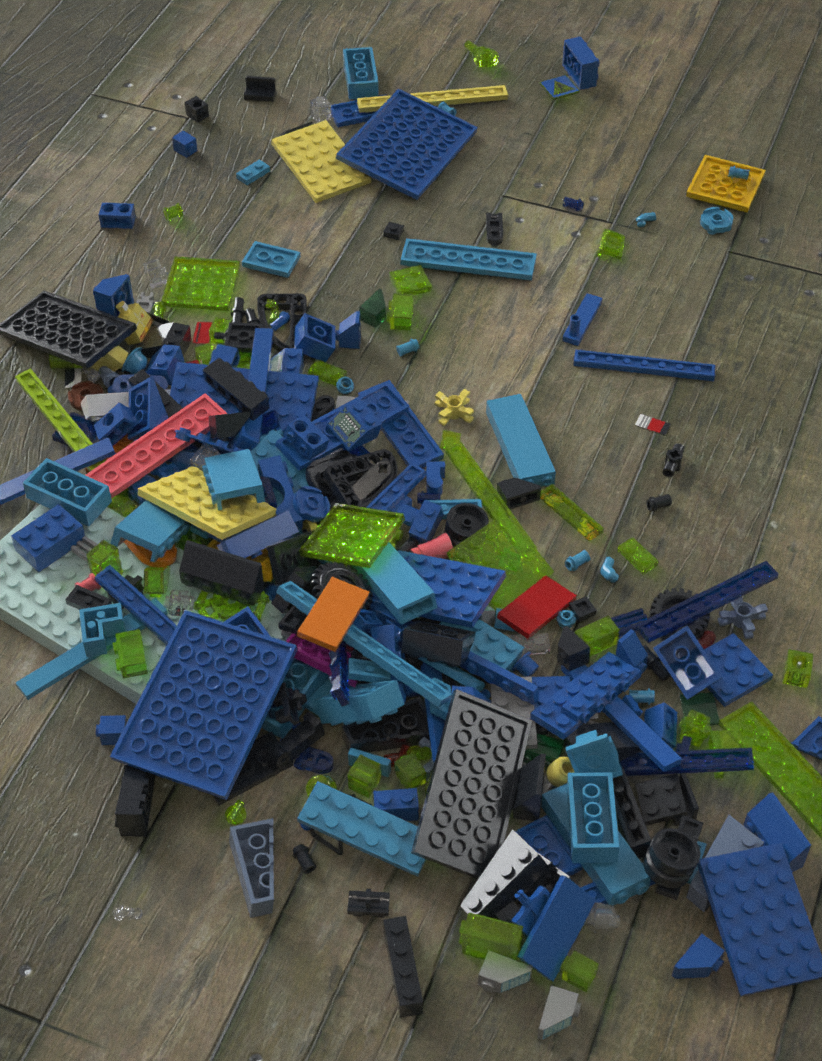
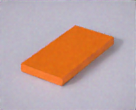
M332 577L298 629L297 636L336 652L368 599L370 592Z

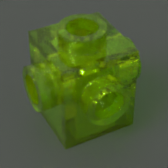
M691 709L687 716L684 715L680 721L679 727L682 728L680 740L699 748L705 738L707 739L711 733V718Z

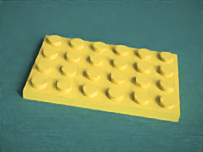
M326 120L271 139L272 146L315 203L371 183L370 176L336 159V154L345 144Z
M188 467V469L138 488V496L221 540L276 516V508L266 502L257 503L253 495L222 500V510L218 511L217 504L213 505L203 471L197 467Z

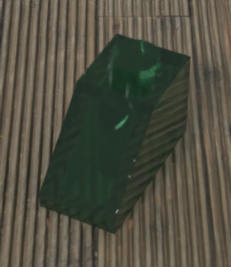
M380 288L359 307L361 321L374 328L383 323L387 316L384 296Z

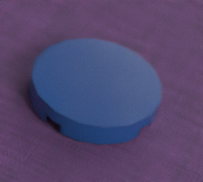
M304 486L293 496L295 510L308 521L319 522L324 520L330 512L328 498L324 497L317 488Z

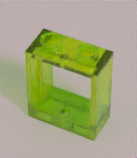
M469 912L467 920H462L459 934H461L459 944L462 945V954L485 960L488 951H492L517 961V956L521 949L523 926Z

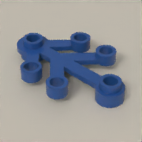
M180 427V430H175V438L190 442V439L230 453L244 450L238 447H234L233 450L227 448L228 443L219 439L211 442L209 441L210 436L199 433L198 436L191 435L190 430Z

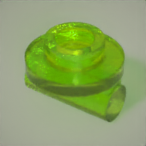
M237 800L234 805H231L225 811V819L231 825L242 824L247 818V812L244 808L245 804L241 800Z

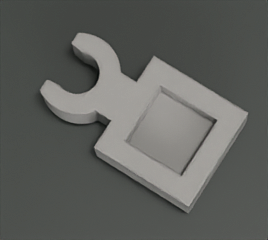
M141 292V300L137 299L136 303L146 312L152 314L154 294L151 292L150 296H145V293Z

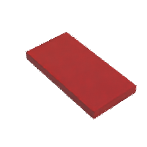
M545 575L498 612L497 618L529 639L562 610H565L569 603L576 601L577 595Z

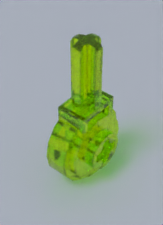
M466 40V43H464V47L473 52L474 63L477 66L492 67L498 63V53L495 50L486 48L484 45L478 47L470 40Z

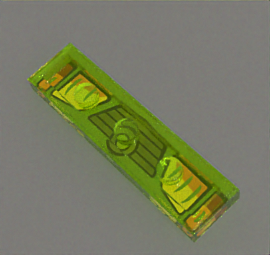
M551 484L541 491L540 499L589 542L603 533L604 528L556 486Z

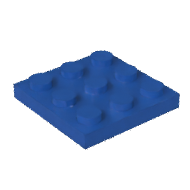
M734 633L704 649L722 676L721 679L708 686L707 689L723 707L764 685L773 678V674Z

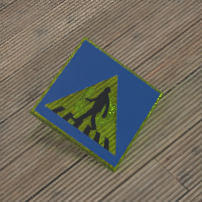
M567 75L539 82L553 100L580 93V90Z

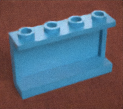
M250 449L204 458L203 474L213 505L217 504L218 511L222 510V500L249 494L255 495L257 503L265 502L263 485Z
M146 500L115 527L110 544L118 547L125 540H128L151 550L152 556L150 561L155 562L157 559L162 558L167 550H171L175 542L178 543L181 536L188 533L190 525L180 517Z

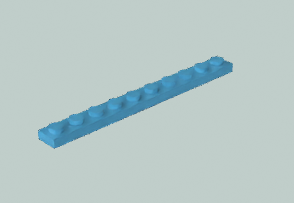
M292 581L278 586L276 592L285 601L290 602L299 611L307 615L317 601L316 598ZM353 624L343 638L347 645L357 649L364 657L374 661L381 669L391 673L398 681L408 685L414 692L425 697L431 704L440 707L450 700L452 693Z

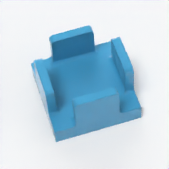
M597 730L579 735L576 737V744L566 747V753L575 773L612 772L613 778L623 775L617 750L611 736L608 737L607 733L598 736Z

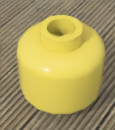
M568 757L555 759L550 763L546 772L549 782L555 787L567 783L568 773H575Z

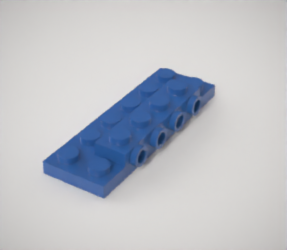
M608 652L532 711L530 719L564 740L583 723H587L593 715L601 712L609 702H613L619 694L627 691L629 686L641 677L642 671Z

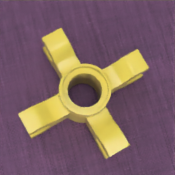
M463 389L459 396L452 395L446 397L440 391L435 395V398L438 399L435 405L445 408L439 413L441 417L438 420L439 424L445 426L450 419H459L460 417L469 424L474 420V417L471 416L474 410L464 407V405L470 402V399L467 398L470 395V391Z

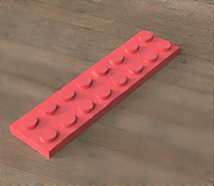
M205 393L85 476L108 485L112 499L195 442L193 439H190V442L175 438V430H180V427L190 430L191 435L206 434L210 431L208 416L227 414V412Z

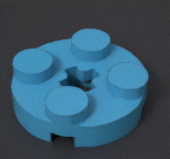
M720 207L707 208L701 215L700 224L711 235L730 231L733 223L732 213L726 209L725 211L719 210Z

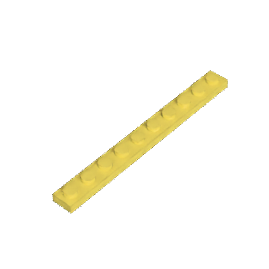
M505 85L411 93V95L433 106H438L441 102H445L447 105L508 100ZM392 95L357 98L359 113L378 111Z

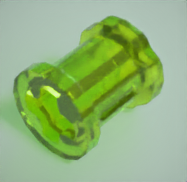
M176 203L174 206L164 207L163 214L165 219L170 221L178 216L183 217V210L181 205Z

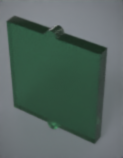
M713 692L698 693L688 700L684 694L679 695L685 727L701 726V728H704L705 726L720 725Z

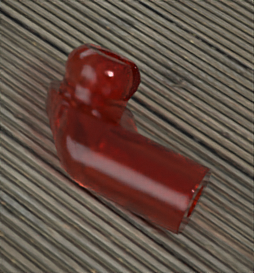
M707 630L698 642L703 649H706L713 645L716 635L714 632Z

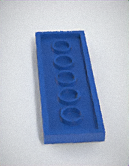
M386 381L400 395L391 381ZM378 384L374 387L359 392L358 397L381 384ZM410 407L408 411L381 426L382 432L407 466L413 463L423 468L426 467V461L444 459V453Z

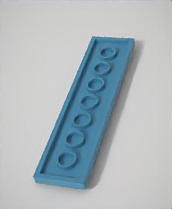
M406 238L400 265L532 280L537 253Z

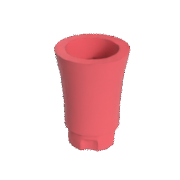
M446 532L410 550L411 553L436 558H455L452 542Z

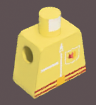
M125 301L119 302L116 305L117 310L120 312L118 317L136 323L137 330L127 337L125 341L128 345L141 343L154 320L139 304L127 305Z

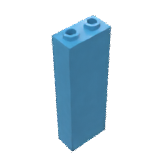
M517 394L486 401V415L513 478L540 485V487L555 484L556 471L522 395Z
M381 533L346 548L350 565L358 570V574L362 573L364 575L362 578L368 580L367 585L371 586L373 592L400 624L437 608L434 591Z
M566 783L542 794L541 807L571 849ZM619 831L618 863H581L610 907L615 904H622L636 894L641 895L645 893L650 885V878L645 872L643 864Z

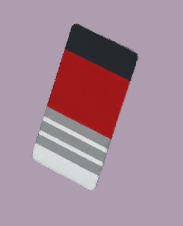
M640 414L635 423L637 426L666 435L671 425Z

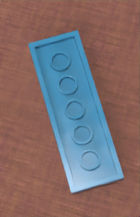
M319 781L314 786L297 818V821L336 840H341L349 846L417 877L426 862V859L411 854L418 826Z

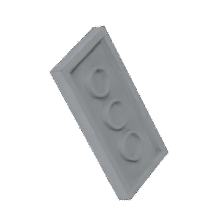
M532 676L521 677L532 683ZM490 683L492 704L530 719L531 712L534 711V705L527 701H522L519 697L505 692L502 688ZM533 720L526 749L537 748L536 723Z

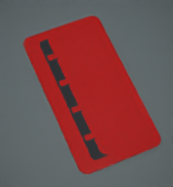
M197 322L193 343H209L213 326L212 322Z

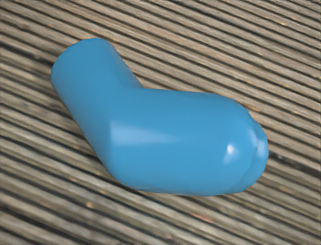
M644 213L636 218L637 226L644 227L646 221L656 220V213Z
M606 557L600 573L606 580L614 583L619 578V575L612 568L615 561L611 557Z

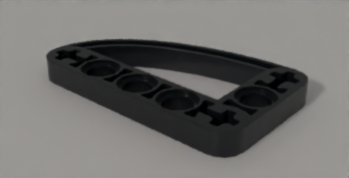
M301 293L260 295L257 299L258 318L260 324H264V328H270L266 320L265 310H291L289 345L281 342L274 335L272 347L278 352L285 348H294V325L298 324L304 313L307 314L306 296ZM302 312V314L296 315L295 313Z
M381 449L329 465L323 471V478L344 511L350 515H356L361 513L397 477V462L389 450ZM368 459L372 460L375 464L382 460L388 461L392 468L390 479L384 483L377 493L360 501L347 480L362 476L374 465ZM355 463L359 464L362 469H359ZM342 467L346 468L349 473L344 472ZM339 487H342L346 493L341 492Z

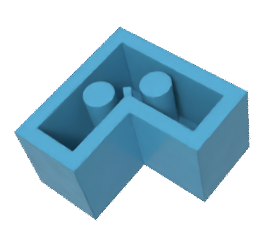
M121 603L79 610L86 657L107 654L105 637L126 634Z

